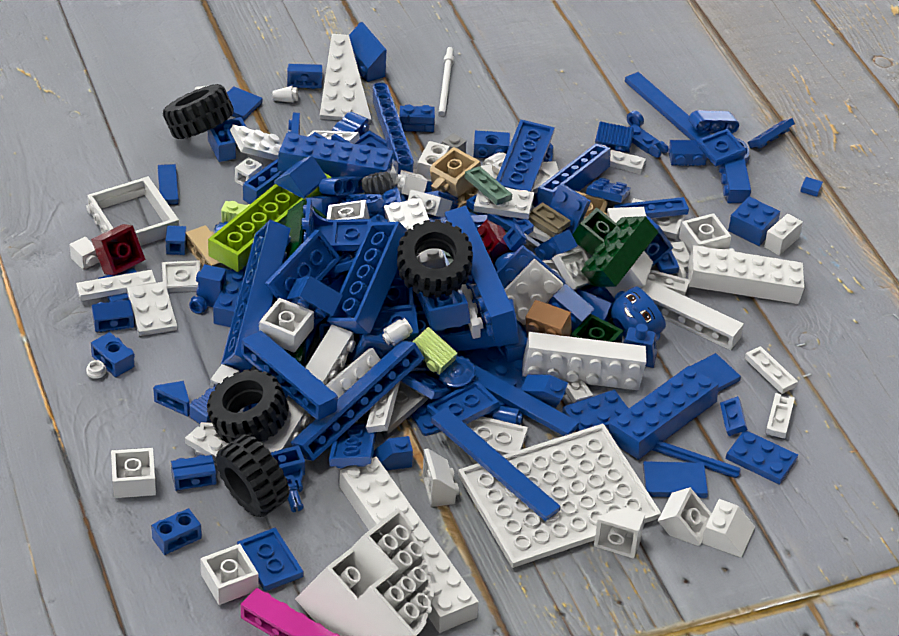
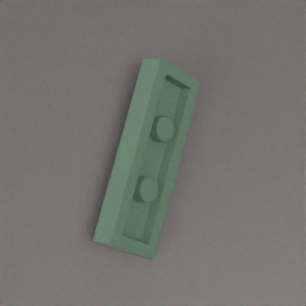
M479 166L465 171V178L494 204L500 205L512 200V193L482 167Z

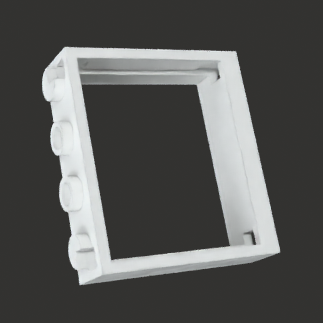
M149 176L87 195V211L93 215L95 224H99L102 234L113 229L102 212V208L144 195L163 222L135 231L140 246L166 238L167 226H179V219Z

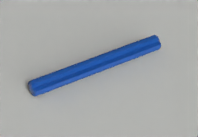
M658 441L652 449L653 451L686 462L704 463L705 468L733 478H738L741 471L737 466L662 441Z

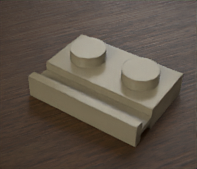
M544 203L532 209L528 219L535 227L550 237L561 233L571 223V220Z

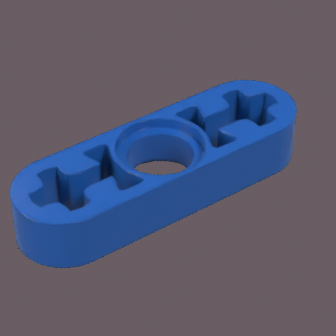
M352 194L344 196L339 200V203L366 200L368 211L378 210L385 205L380 194Z

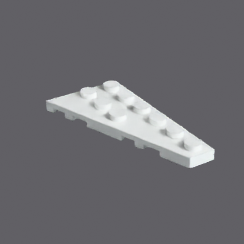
M332 34L320 119L341 121L348 112L352 111L368 118L369 124H372L349 35Z

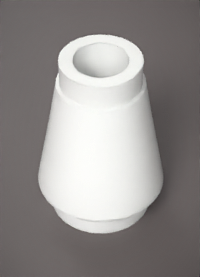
M289 86L274 90L273 101L290 103L298 101L297 87Z

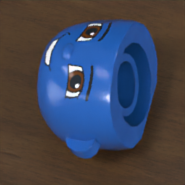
M637 286L628 289L626 292H618L611 309V318L614 325L624 330L623 336L625 337L628 328H636L638 324H645L648 327V331L656 333L657 342L660 339V333L666 328V322L654 301Z

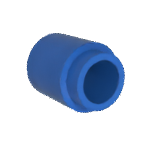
M500 406L494 410L493 419L521 425L523 414L520 413V409Z

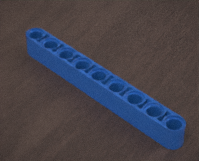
M376 83L373 85V105L388 150H393L392 162L396 175L400 174L401 170L413 173L414 160L389 87L385 83Z

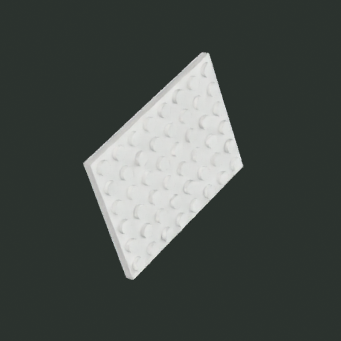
M604 424L503 455L505 459L561 506L560 511L547 521L538 516L479 463L458 470L460 480L512 568L594 541L597 521L600 515L624 507L646 513L644 523L659 519L661 515L660 510Z

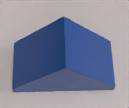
M184 380L155 385L153 387L154 402L187 417L190 415L189 397Z

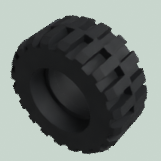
M212 84L196 89L172 101L163 109V117L172 136L176 139H184L199 135L222 124L233 115L234 107L225 88L220 84Z
M435 219V222L425 220L421 225L417 223L413 225V230L409 228L405 232V236L401 237L397 253V269L399 270L400 278L404 280V284L408 288L413 287V292L417 294L423 293L425 297L435 295V298H439L442 294L448 296L452 294L453 290L455 292L460 290L462 285L468 281V276L472 270L473 247L471 242L468 241L469 237L467 234L461 233L462 229L458 226L453 227L451 222L446 221V223H442L441 220ZM436 248L450 254L453 261L446 267L433 269L421 264L416 257L427 249Z
M249 369L243 370L242 373L236 372L233 373V376L224 378L221 384L218 383L215 386V391L211 392L207 402V413L214 429L221 440L226 443L232 442L241 435H251L258 442H265L270 436L274 437L278 433V429H282L285 424L284 421L287 420L289 414V404L277 378L268 372L256 369L254 371ZM258 403L252 409L238 413L242 408L250 404Z
M241 435L217 452L215 463L217 464L216 467L220 473L219 475L225 483L224 485L229 489L233 498L238 501V504L243 506L248 513L250 512L251 515L256 517H264L287 501L290 494L287 478L284 476V472L278 465L277 460L271 455V452L261 442H258L255 437Z

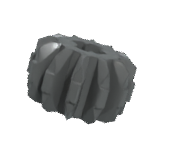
M388 172L370 174L361 180L362 189L365 194L381 195L394 188L393 179Z

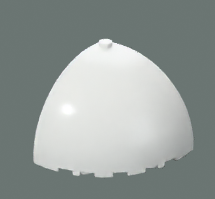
M398 508L365 533L348 551L328 565L295 600L316 623L322 624L326 629L340 636H417L427 623L428 614L432 611L431 599L434 598V583H431L430 574L433 573L429 558H425L422 541H418L412 532L415 528L400 508Z

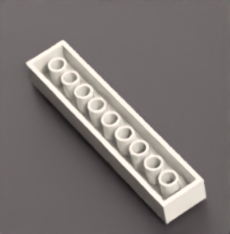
M372 458V463L364 467L353 465L340 470L339 487L368 530H371L398 508H400L415 528L412 532L418 541H422L425 558H429L433 573L430 574L431 583H434V598L431 599L432 611L428 614V618L437 631L442 633L477 618L479 601L378 458Z

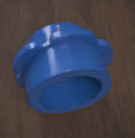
M193 296L189 303V308L192 312L200 314L207 309L206 300L200 296Z

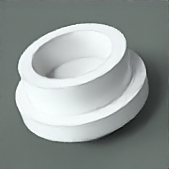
M94 360L88 364L86 373L91 378H101L106 374V367L103 362Z

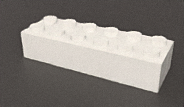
M421 198L410 199L400 203L394 202L384 206L385 217L388 222H400L407 230L409 228L413 230V225L417 223L421 225L423 221L429 220ZM427 249L416 257L426 267L433 269L446 267L445 257L441 249Z
M693 245L688 261V286L799 304L804 290L803 263Z
M529 332L523 357V376L526 377L527 374L552 375L559 379H566L568 382L583 380L585 384L639 391L646 365V346Z

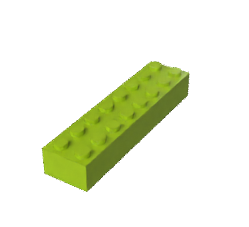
M276 184L273 185L208 239V256L239 272L247 265L255 234L269 220L286 226L288 210L302 201L303 198ZM317 187L307 197L323 194H321L319 187Z

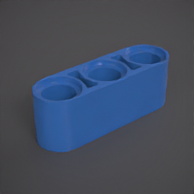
M697 110L689 116V122L699 133H718L725 129L734 133L740 126L739 122L729 111Z
M364 177L324 178L320 182L319 189L323 195L364 193L361 181Z

